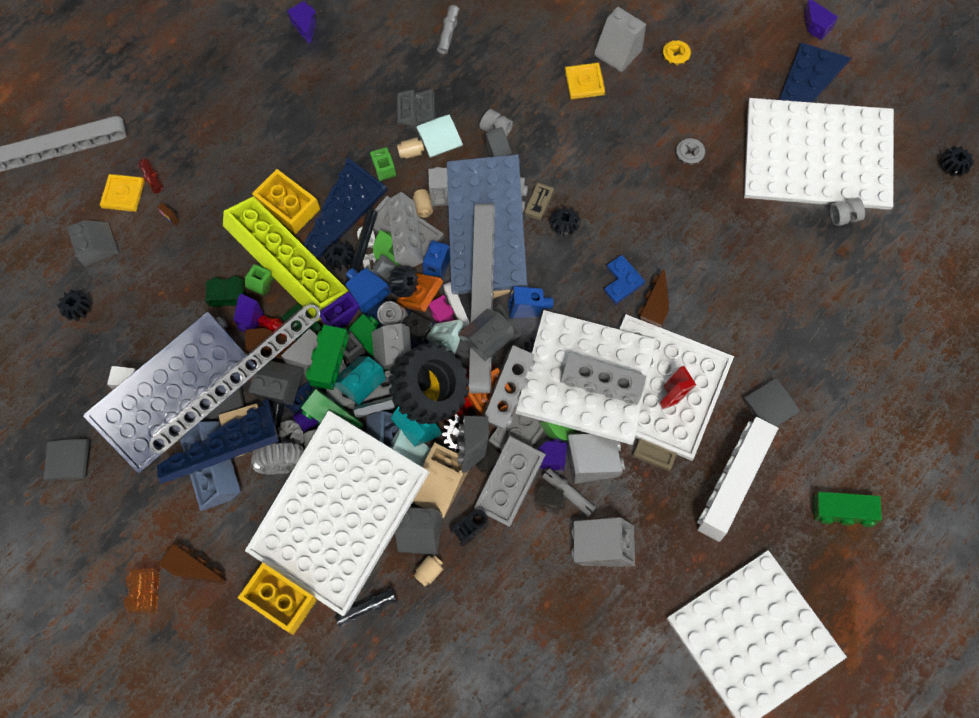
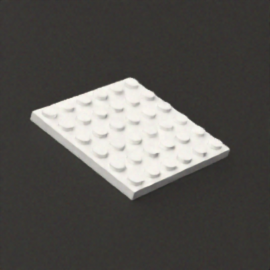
M544 310L532 351L535 364L532 371H528L526 375L528 382L525 389L521 391L515 414L632 445L635 439L656 339ZM569 353L646 375L642 396L638 405L626 404L622 400L609 399L602 394L589 393L584 389L569 387L561 383ZM583 373L580 374V375L583 376V377H587L586 374H583ZM599 379L601 382L606 383L604 379Z
M626 314L619 330L656 339L635 438L643 439L693 461L734 356ZM685 366L696 386L677 405L663 410L660 402L668 394L664 384L680 367Z
M769 550L667 618L734 718L763 717L847 658Z

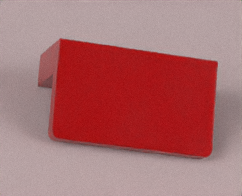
M685 366L680 367L664 384L668 394L660 402L663 410L677 405L696 386Z

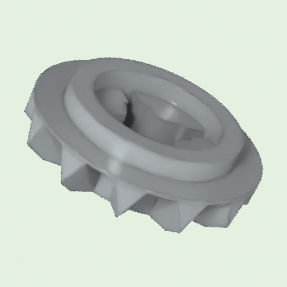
M684 139L678 144L676 154L678 155V160L681 159L684 164L690 163L692 165L693 163H699L704 158L705 148L696 139ZM687 151H694L693 155L687 154Z
M293 420L282 422L278 428L280 432L278 437L281 438L280 443H293L302 446L304 435L301 427Z

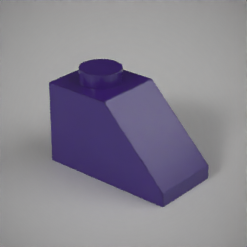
M808 0L804 11L807 31L822 41L834 28L838 17L815 1Z
M303 1L287 10L290 22L307 43H310L316 25L314 17L316 13L311 5L308 6Z
M347 292L320 311V318L325 325L344 328L352 320L360 306L351 293Z
M240 293L233 320L237 325V329L245 333V330L258 329L260 324L258 320L264 313L256 300Z
M553 439L540 446L537 450L545 453L546 456L539 469L548 470L551 468L555 471H564L567 443H563L562 440Z

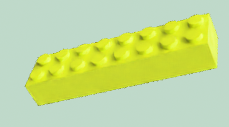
M254 196L224 210V228L265 269L271 271V275L302 307L311 303L321 311L349 292ZM311 307L306 310L312 317L315 316L316 310Z

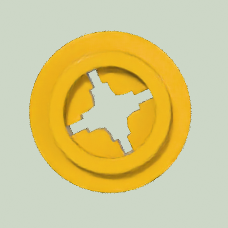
M678 40L667 43L663 49L664 59L668 60L670 64H684L685 61L689 60L691 54L690 47Z

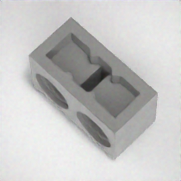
M435 167L428 169L432 206L448 205L447 168Z

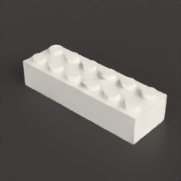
M758 417L753 422H748L732 452V456L723 470L724 472L715 486L717 491H713L706 503V506L709 508L705 507L697 521L700 524L699 532L718 542L727 534L778 427Z

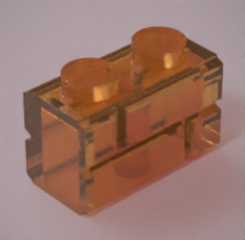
M156 569L130 570V575L126 577V587L129 588L128 596L124 599V607L127 609V612L131 614L157 613L159 571Z

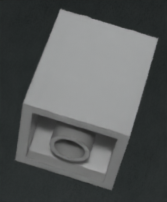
M617 7L606 20L594 55L622 73L642 51L646 24L620 7Z
M308 329L281 355L286 364L304 368L303 375L305 376L307 368L311 367L313 361L311 359L312 351L317 348V335ZM343 359L338 375L346 369Z
M594 434L568 435L567 451L574 484L621 477L622 470H625L623 458L619 457L618 451H621L620 441Z
M621 517L574 521V528H572V538L574 539L572 558L575 563L581 566H635L634 526Z

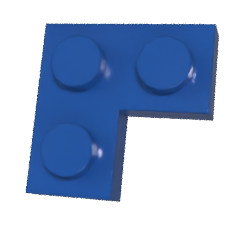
M623 255L607 265V269L617 280L607 286L604 292L615 305L645 285V280Z

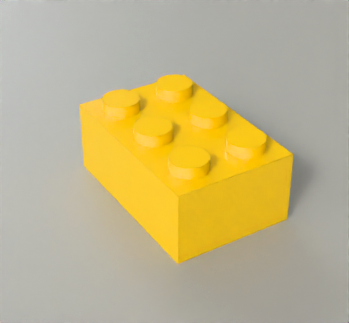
M278 169L252 193L280 223L295 234L320 210L315 197Z
M264 563L261 564L238 597L292 635L295 634L317 601L314 596Z

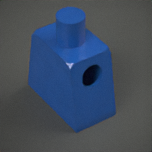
M436 241L430 242L423 261V275L440 277L443 280L450 262L449 245Z
M352 268L346 273L349 281L345 285L360 306L359 310L362 314H365L391 293L388 284L367 268L359 273Z
M514 286L508 300L510 319L539 317L543 309L553 308V297H543V290L540 288Z

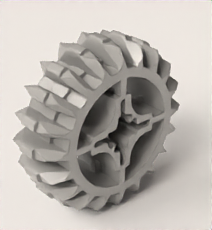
M293 443L271 444L254 450L251 463L255 472L260 474H287L293 471L305 450L302 446Z

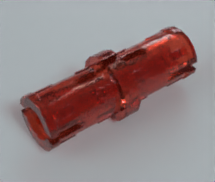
M148 159L140 160L137 165L143 173L145 182H148L154 194L160 193L163 190V186L157 178L158 174L152 169Z

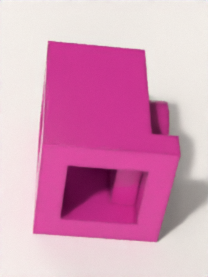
M444 295L429 304V312L436 323L454 321L452 315L454 311L447 304Z

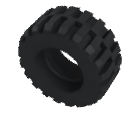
M434 343L419 345L400 356L390 370V373L393 375L389 376L388 383L391 384L389 393L390 395L393 394L394 397L392 401L394 405L399 406L400 409L398 411L402 415L407 414V419L411 421L416 420L419 424H433L459 412L466 402L464 398L468 397L469 389H466L469 385V379H466L465 375L467 374L466 368L463 369L461 365L463 362L460 358H456L453 351H446L447 348L445 346H437ZM420 367L430 370L436 376L440 386V394L437 401L429 399L421 391L418 384Z

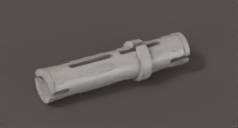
M455 5L449 6L447 16L443 21L444 28L437 51L441 54L448 53L453 30L457 25L456 20L459 8Z
M551 468L547 470V473L552 478L544 473L542 478L555 487L557 493H562L587 517L591 512L585 508L586 506L592 511L595 510L596 506L592 505L571 487L565 478L562 479Z

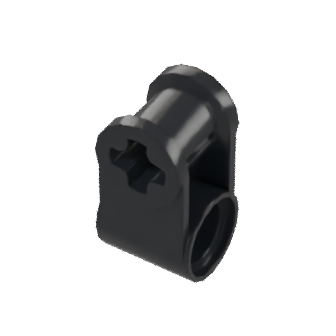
M475 510L450 528V532L457 536L461 547H463L488 527V517L484 511ZM478 516L484 518V522L481 525L474 524V519Z

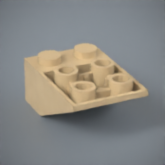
M434 443L423 464V468L430 471L412 503L423 509H436L444 518L469 470L466 473H462L461 465H458V454Z

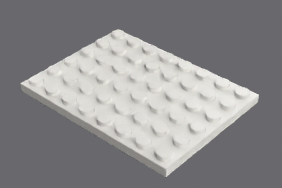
M750 98L748 101L744 198L831 205L835 202H846L848 199L859 197L864 204V208L891 210L893 208L894 109Z
M328 410L245 551L340 615L345 616L430 471Z

